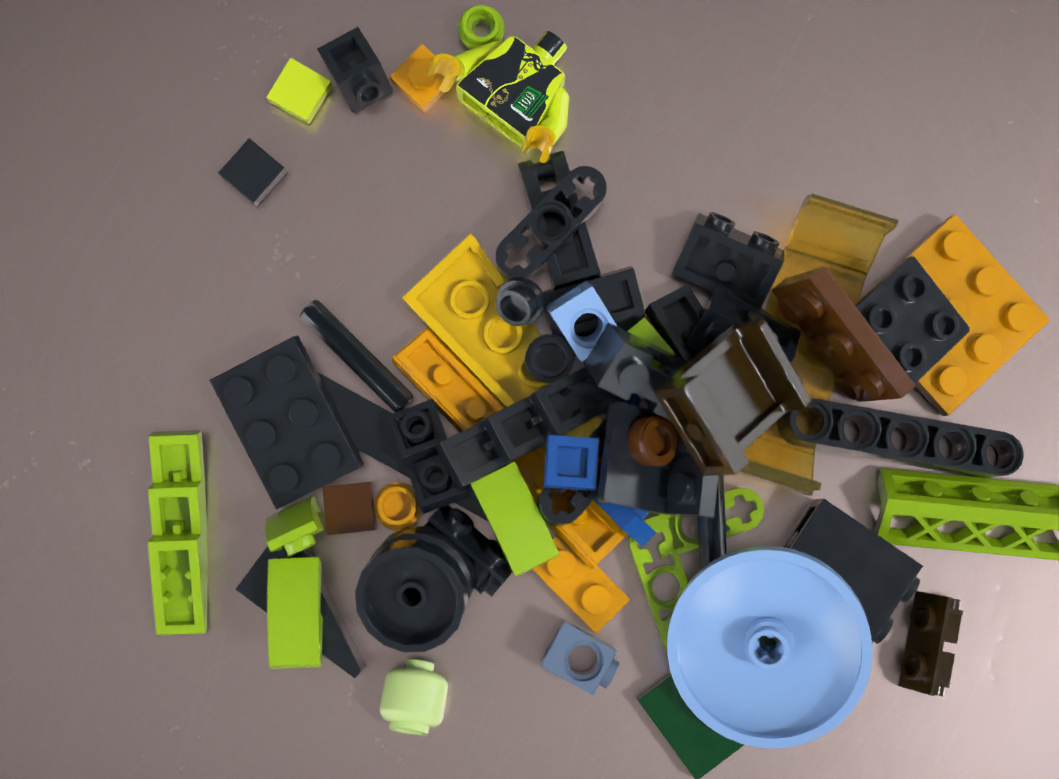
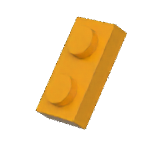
M557 534L553 541L559 556L532 570L597 634L630 599L597 565L591 569Z

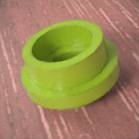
M472 6L463 12L458 21L459 38L468 49H473L493 41L501 42L504 36V21L499 12L490 6ZM484 24L489 27L490 31L485 36H477L473 33L474 27Z

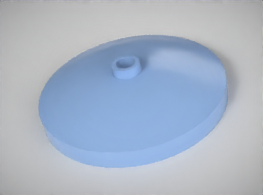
M755 546L743 548L723 555L706 565L690 580L682 591L670 620L667 638L670 671L674 683L687 706L704 724L715 732L738 743L753 747H793L818 739L833 730L858 704L865 691L872 667L873 652L869 624L864 609L852 588L836 571L824 562L809 554L785 547ZM764 635L769 638L777 637L778 641L772 646H766L761 643L759 637Z

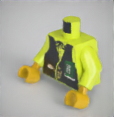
M545 31L532 48L518 37L510 36L504 42L493 41L455 56L440 53L434 57L426 72L428 77L432 74H440L444 77L439 86L442 92H448L454 82L459 81L456 85L458 100L521 148L522 153H528L532 147L541 150L542 154L539 159L541 163L547 162L553 145L567 128L570 97L564 89L565 74L555 66V63L567 50V46L557 35L550 31Z

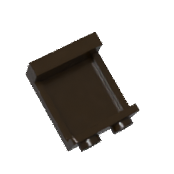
M763 319L733 324L654 390L655 395L704 476L736 475L749 463L743 453L748 446L786 412L804 410L812 403L803 386L801 377L794 371L779 345L777 335Z

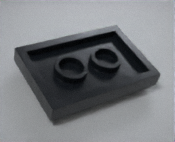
M298 335L209 380L276 510L365 465Z

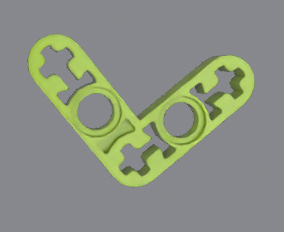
M744 487L724 492L725 510L735 506L734 497L739 495L742 502L750 501L753 510L746 513L748 521L742 523L739 517L725 519L726 538L751 530L760 523L764 514V505L756 492ZM658 514L644 520L656 533H661L663 541L656 544L659 557L664 559L670 554L672 565L656 566L646 573L643 564L653 563L649 550L646 548L639 549L637 542L629 535L627 541L660 640L667 648L668 630L672 615L669 614L662 619L659 611L660 609L675 608L682 591L689 583L679 554L699 548L698 539H691L685 535L682 529L684 517ZM662 573H671L679 581V592L675 598L669 601L659 600L653 593V581Z

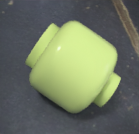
M407 659L405 660L404 668H395L386 674L380 704V715L390 722V730L404 734L426 736L428 735L429 728L437 727L442 723L448 682L443 676L433 672V663Z

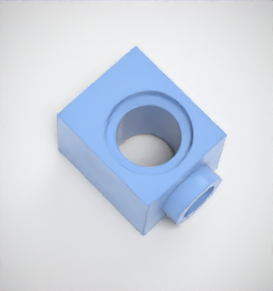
M584 281L545 306L581 362L588 358L608 322L617 326L595 289L587 281ZM585 313L597 315L598 326L591 335L578 336L575 334L574 324L579 316Z

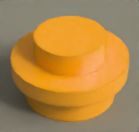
M403 482L387 484L377 493L374 500V513L377 520L384 527L391 530H401L413 526L419 520L422 513L413 487Z

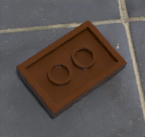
M825 266L785 278L771 290L779 300L777 304L781 313L787 320L801 328L808 338L807 345L810 351L819 360L827 362L837 375L836 383L838 387L850 399L857 402L901 399L916 386Z

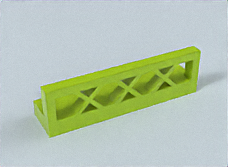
M887 468L880 469L877 486L882 505L874 533L892 545L1059 561V540L1056 544L1036 542L1033 538L1047 530H1059V485ZM893 515L913 516L919 521L906 529L890 528ZM950 520L963 521L967 525L953 534L941 533L937 529V527ZM998 525L1012 526L1016 530L1002 538L988 537L985 533Z

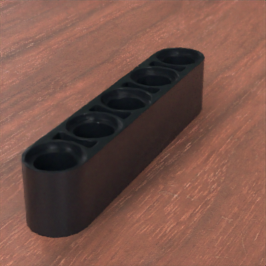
M815 398L811 399L812 403L802 410L807 412L813 420V429L809 435L803 434L796 425V416L800 410L788 411L777 420V429L781 438L794 446L972 477L990 478L1010 475L1020 468L1024 459L1023 447L1020 441L1014 435L1007 432ZM848 418L857 423L860 429V436L856 443L848 440L844 433V425ZM895 427L900 428L906 436V445L902 451L898 450L892 442V432ZM942 436H946L952 444V454L949 459L945 458L939 449V442ZM990 444L998 452V462L995 467L987 459L986 451Z

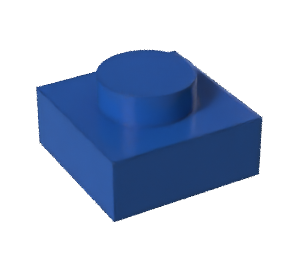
M548 435L546 437L543 487L594 491L597 487L599 439Z
M598 495L595 497L594 500L623 531L642 547L656 534L644 520L650 512L601 503L598 501Z

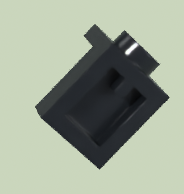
M359 27L317 48L353 113L361 111L393 92L379 59Z

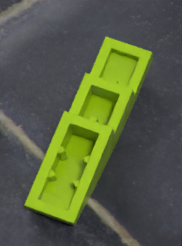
M202 430L152 432L148 436L153 484L148 488L152 537L148 541L156 635L206 633L208 554Z

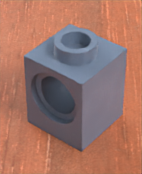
M563 619L540 660V666L594 695L599 685L605 689L608 687L617 671L619 662L613 659L617 650L612 645ZM581 645L591 647L596 654L594 665L589 670L583 672L572 669L568 664L570 652L575 647Z

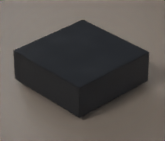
M250 138L218 172L226 182L256 207L287 173L280 163Z

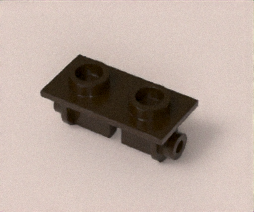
M916 591L914 605L910 614V627L905 654L901 663L900 687L930 696L944 697L945 688L951 687L950 680L955 654L943 651L944 642L957 644L961 618L964 615V611L959 610L961 600Z

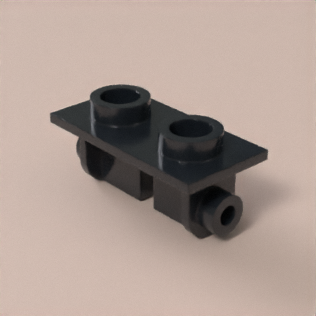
M449 505L439 508L429 517L428 522L424 526L440 530L468 554L474 569V588L480 594L485 591L492 597L512 573L498 542L492 539L489 540L474 527L472 519L465 512L457 508H451Z

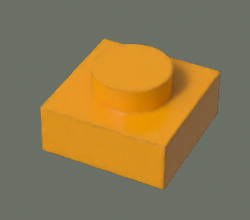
M421 44L389 77L391 83L425 113L445 92L439 89L444 79L442 75L432 74L430 77L426 75L435 55Z

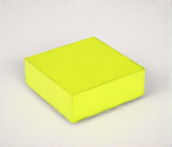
M290 58L266 98L271 104L309 125L333 85L331 80Z

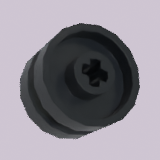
M413 526L401 529L390 534L382 542L362 570L355 590L357 614L366 631L384 646L401 652H426L444 644L459 628L475 586L473 564L468 554L438 529L430 526Z

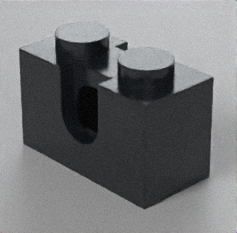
M608 322L584 365L597 386L626 400L634 393L647 403L652 412L670 420L654 390L687 364L688 361ZM652 359L665 367L664 370L651 365Z

